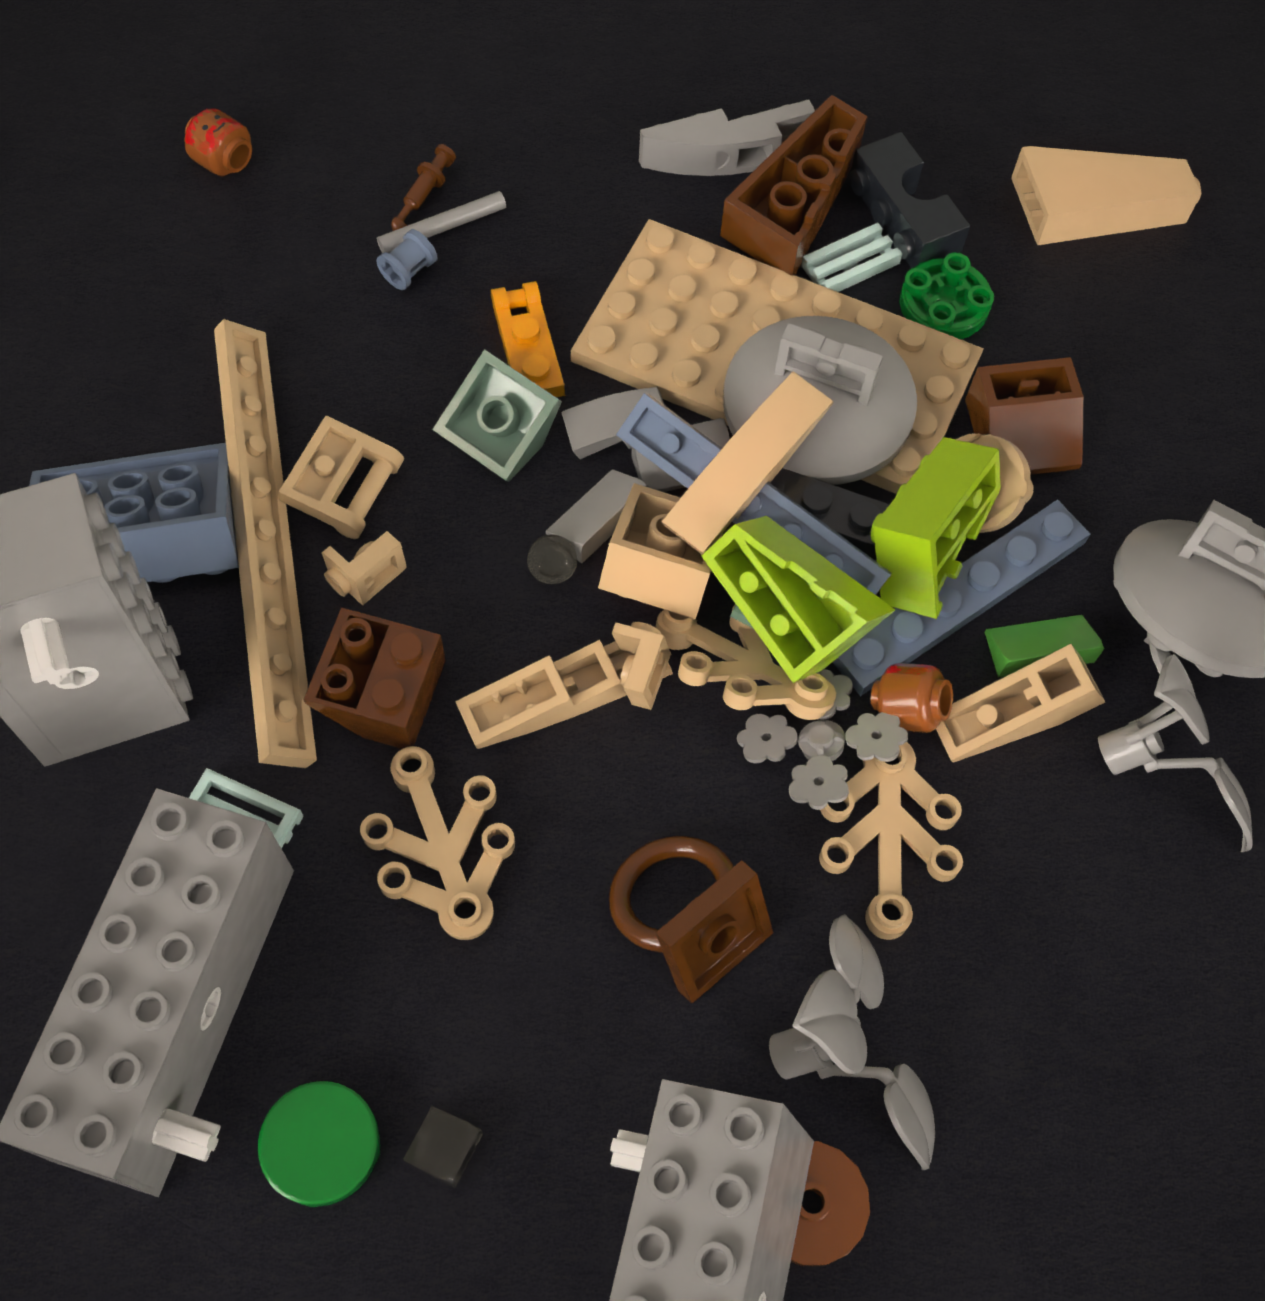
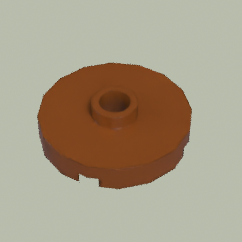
M814 1141L804 1192H815L821 1199V1208L818 1213L811 1214L806 1212L801 1206L791 1262L800 1266H824L848 1255L863 1237L870 1216L868 1187L858 1166L841 1150L822 1142Z

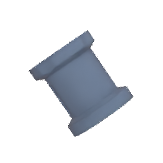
M411 229L403 236L402 243L390 253L384 252L379 255L376 262L381 274L391 285L399 290H405L410 286L411 278L424 266H431L438 258L435 248L419 231Z

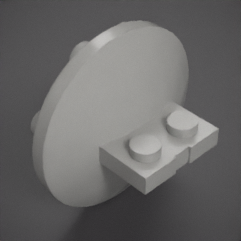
M827 316L790 318L771 324L758 331L734 355L726 373L723 390L724 414L732 435L742 427L759 406L793 371L833 400V405L783 466L784 469L831 485L854 482L876 473L889 464L902 450L911 433L917 410V394L912 375L896 350L883 338L863 326Z
M1213 500L1198 523L1167 519L1148 522L1134 529L1127 536L1115 556L1113 583L1132 616L1147 631L1149 642L1160 650L1172 651L1194 663L1201 672L1211 677H1220L1226 674L1245 678H1264L1265 528L1253 523L1252 519Z

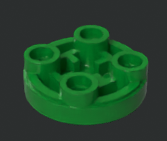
M955 252L946 255L945 258L925 261L909 270L905 276L900 293V308L906 319L958 339L967 338L982 328L994 302V293L985 277L971 266L970 260L966 255Z
M316 1081L300 1085L283 1095L272 1106L264 1119L258 1139L260 1166L271 1186L282 1196L293 1202L308 1207H319L342 1201L356 1192L365 1183L379 1160L380 1135L376 1118L364 1099L344 1085L328 1081Z

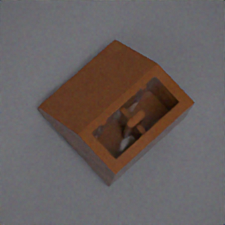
M1071 357L977 368L965 399L974 434H991L1013 443L1024 454L1031 475L1076 470L1082 466L1084 397Z
M341 607L303 700L308 706L362 738L401 749L414 746L446 662L441 635Z

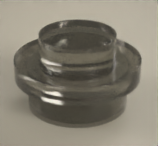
M542 536L531 545L528 551V568L531 574L540 582L546 584L562 583L569 579L576 569V550L572 543L562 536Z

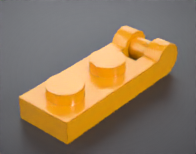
M537 282L523 283L522 289L506 291L505 287L491 289L493 308L508 365L553 396H565L564 382L541 304ZM526 307V314L511 315V309Z

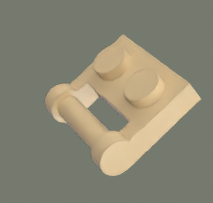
M325 416L280 488L279 501L333 526L339 533L348 538L358 539L366 526L365 516L389 475L397 473L404 461V457L395 448L329 416ZM364 457L371 460L374 464L348 508L346 509L335 504L361 458Z

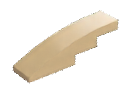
M793 371L759 406L697 477L662 520L663 525L703 555L718 540L734 518L738 519L764 485L767 482L771 483L833 405V400Z
M598 640L555 662L552 661L549 655L455 702L476 748L480 749L562 722L626 696L627 694L623 688L624 685L621 684V672L626 658L629 655L635 656V654L620 650L616 641L603 647L601 641ZM669 663L663 678L673 674Z

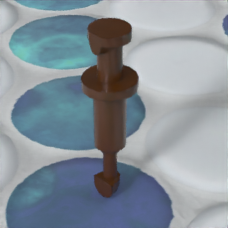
M439 144L435 149L436 157L431 163H420L417 168L419 177L403 199L405 206L398 216L394 217L391 221L393 231L407 226L404 220L411 210L419 209L433 187H442L445 182L442 170L444 167H450L456 159V154L451 148L444 144Z

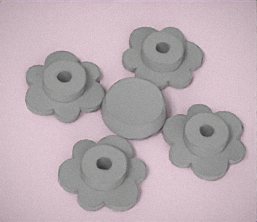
M826 669L817 673L834 686L836 690L834 705L818 721L806 725L801 730L799 736L794 728L787 726V720L784 716L774 715L769 718L764 714H755L749 717L746 721V729L740 731L737 735L738 744L744 747V757L751 763H761L766 759L774 762L780 761L785 757V750L793 748L798 742L808 762L806 766L798 765L793 768L792 779L794 781L789 786V795L797 803L809 802L810 807L815 810L825 808L828 802H842L849 794L848 784L845 782L848 776L847 769L843 765H833L832 763L842 754L845 740L850 747L856 749L857 756L861 760H871L875 757L883 762L896 759L900 753L899 745H903L908 740L907 731L900 727L899 717L883 712L876 715V717L870 713L860 715L857 720L858 725L851 726L847 729L846 733L837 723L826 720L831 718L836 710H845L850 706V697L848 695L853 689L852 681L849 677L845 675L834 676L830 670Z

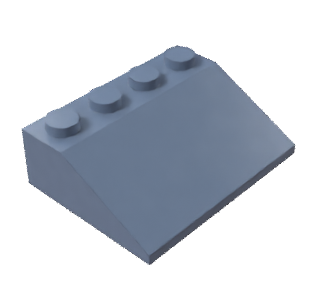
M226 443L32 471L29 486L76 473L88 495L97 492L103 502L109 524L115 523L125 552H131L140 578L145 577L147 582L165 583L178 577L202 573L216 575L228 569L239 568Z

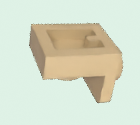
M388 531L376 541L364 544L350 563L331 546L322 552L328 570L324 573V576L328 583L341 596L345 597L349 593L361 605L368 602L407 568L401 543Z
M633 622L631 626L615 623L612 635L619 649L635 654V656L629 655L624 662L621 672V684L624 685L623 688L632 705L651 710L671 656L665 637L661 635L657 628L646 623Z

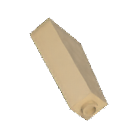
M1028 146L1022 147L1011 177L1037 245L1184 224L1189 219L1202 194L1200 182L1194 177L1186 159Z

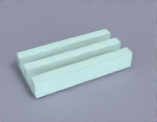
M876 223L803 256L801 267L813 283L840 292L900 264L902 252L898 247L895 249L891 248V238L888 235L883 237L881 235L883 228L879 223ZM877 253L881 254L878 257H875L865 263L858 265V262L861 260H864ZM840 270L845 271V272H843V273H841V274H838V275H836V276H834V277H832V278H830V279L825 280V278H824V277H827V276H829V275H831V274H833V273H835V272H837V271H840Z
M206 768L189 797L196 801L266 822L281 849L284 843H289L293 836L291 832L295 824L299 825L303 818L300 809ZM212 786L283 819L279 825H276L207 794Z

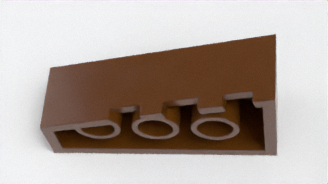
M831 95L724 200L720 236L759 262L785 271L791 276L795 275L802 263L803 256L807 254L852 168L855 150L861 147L867 116Z

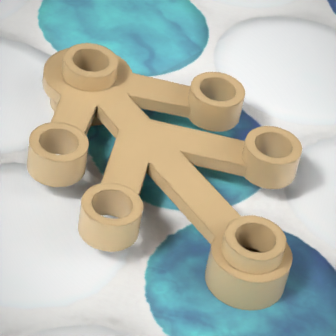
M665 609L659 613L655 628L661 632V635H664L669 649L682 650L695 644L726 660L712 662L704 653L697 651L685 653L681 657L678 676L684 683L691 686H701L707 682L726 681L723 700L729 707L736 710H747L752 706L786 704L788 710L795 716L806 720H815L824 716L833 707L836 699V690L827 679L815 673L793 683L782 667L773 663L767 646L756 631L742 622L730 617L729 624L734 631L738 632L743 647L698 625L696 619L672 613ZM754 680H764L772 685L757 686Z
M908 742L899 745V763L896 765H889L875 757L871 760H863L864 768L847 782L849 794L844 800L846 804L844 811H835L829 804L820 810L827 820L835 823L843 822L850 816L855 802L878 785V806L844 836L827 840L821 849L819 860L821 866L827 872L841 874L850 867L854 856L878 835V895L869 904L865 920L869 930L875 936L886 940L900 937L909 927L913 917L909 901L902 896L901 838L927 864L929 874L938 881L946 882L954 879L963 866L962 855L955 847L940 845L901 806L902 788L926 810V818L929 824L939 830L952 828L962 812L961 805L954 796L938 794L914 770L916 756ZM944 805L948 807L952 812V818L943 819L939 817L935 811V806ZM833 848L842 850L846 856V861L843 863L831 861L827 851ZM936 857H948L953 863V870H942L936 863ZM886 904L896 906L900 912V919H887L882 913V906Z
M410 746L403 748L392 759L391 773L397 787L411 794L428 841L394 828L390 818L381 813L367 816L361 823L360 833L364 843L373 850L387 849L439 871L446 891L413 879L407 866L400 862L387 863L380 869L377 876L379 887L388 898H404L437 912L442 928L451 937L460 940L477 938L485 933L492 923L494 909L487 893L503 859L509 857L514 851V833L509 826L503 823L491 824L484 830L482 834L484 853L467 882L460 862L485 811L491 809L496 802L495 785L486 776H474L465 783L463 789L465 803L450 833H448L431 788V783L435 777V768L430 754L420 747ZM410 759H416L421 762V766L415 772H406L402 769L404 763ZM478 787H484L489 790L490 794L485 800L476 801L470 797L471 792ZM380 824L388 828L382 838L373 839L368 836L369 830L375 825ZM501 834L506 836L509 840L507 845L501 849L492 848L488 843L494 835ZM392 873H401L405 876L404 883L398 888H389L385 885L387 877ZM469 902L476 907L475 913L466 919L459 918L455 914L456 908L461 903Z

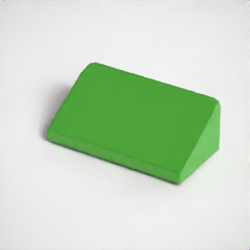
M1083 615L986 629L985 631L998 678L1008 676L1069 644L1074 646L1085 664L1094 663L1104 650L1101 639Z

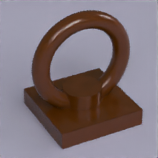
M671 836L647 843L633 852L621 864L611 883L609 906L615 925L635 945L664 954L678 991L691 1004L774 933L757 873L742 860L733 866L730 859L721 849L703 839L690 836ZM675 857L691 858L706 865L712 871L716 882L700 896L692 900L662 928H652L637 918L631 906V893L635 882L647 868L662 860Z

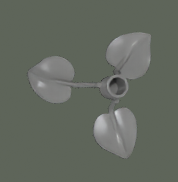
M1145 638L1144 642L1149 644L1153 661L1160 674L1154 696L1164 702L1143 717L1129 722V725L1098 736V743L1103 758L1114 775L1144 765L1147 773L1157 769L1203 768L1207 770L1215 779L1222 796L1243 830L1241 852L1249 851L1253 845L1250 807L1241 785L1223 758L1157 759L1156 754L1164 751V745L1158 731L1181 719H1184L1202 745L1209 742V731L1190 678L1175 654L1172 655L1170 651L1156 648L1149 642L1148 638ZM1172 708L1175 709L1174 712H1172V713H1170V714H1168V715H1166V716H1164V717H1162V718L1156 720L1157 718H1159L1160 716H1162L1163 714H1165L1166 712H1168V711L1171 710Z
M844 914L833 921L829 936L830 953L836 970L832 969L822 972L812 983L799 1008L793 1028L771 1036L769 1041L771 1060L778 1074L784 1079H791L817 1071L821 1079L831 1076H846L881 1080L886 1085L884 1103L894 1128L920 1164L921 1170H927L933 1155L935 1123L932 1105L924 1085L916 1073L906 1064L895 1066L893 1072L889 1068L865 1066L867 1043L861 1028V1022L857 1017V1003L861 999L868 1009L877 1008L883 998L884 977L879 958L871 942L863 931Z

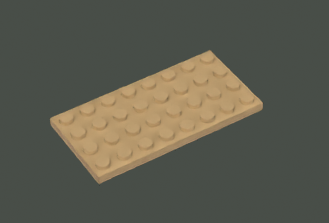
M649 219L572 347L571 362L637 389L657 387L662 399L713 420L724 418L726 425H728L723 407L726 373L736 352L755 333L776 322L801 316H827L863 326L883 338L896 350L906 363L916 388V417L904 447L884 468L861 479L897 494L900 486L907 483L918 470L923 457L929 455L941 439L945 437L984 348L798 276H791L785 271Z

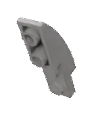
M805 100L764 112L745 115L728 121L721 108L676 121L657 124L640 130L639 162L642 168L682 175L715 176L753 172L815 109L810 100Z

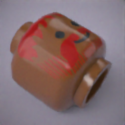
M210 108L193 116L186 125L184 141L187 154L192 160L210 172L219 176H225L232 172L241 171L248 164L252 155L250 133L243 124L219 109Z
M895 663L885 670L881 680L874 682L871 690V704L873 709L879 711V713L883 712L898 716L900 727L906 731L928 733L936 729L941 721H946L950 716L953 704V689L950 681L944 679L941 671L934 666Z

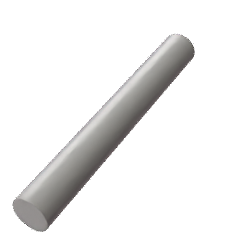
M498 191L377 237V242L382 253H389L403 242V236L411 229L417 230L426 238L505 209L506 202L503 194Z

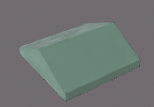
M484 349L432 430L509 482L543 447L562 401Z

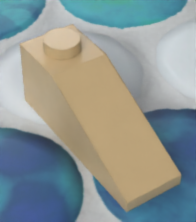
M1069 644L953 703L950 716L946 721H941L936 730L951 761L956 762L1058 726L1105 703V700L1083 658L1074 646Z

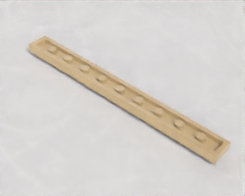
M223 319L214 329L258 758L259 763L307 768L317 761L311 707L305 704L303 700L308 690L287 508L285 503L279 501V490L284 483L266 333Z

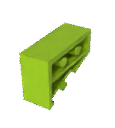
M943 437L933 451L923 457L918 470L910 480L900 486L895 499L887 509L876 516L871 528V540L875 543L877 562L892 573L880 589L881 599L891 607L937 619L943 607L942 602L939 601L938 594L946 578L957 579L963 567L961 562L956 561L958 553L966 538L976 540L1000 492L999 449Z
M768 516L734 524L701 555L793 683L825 669L895 611L889 604Z

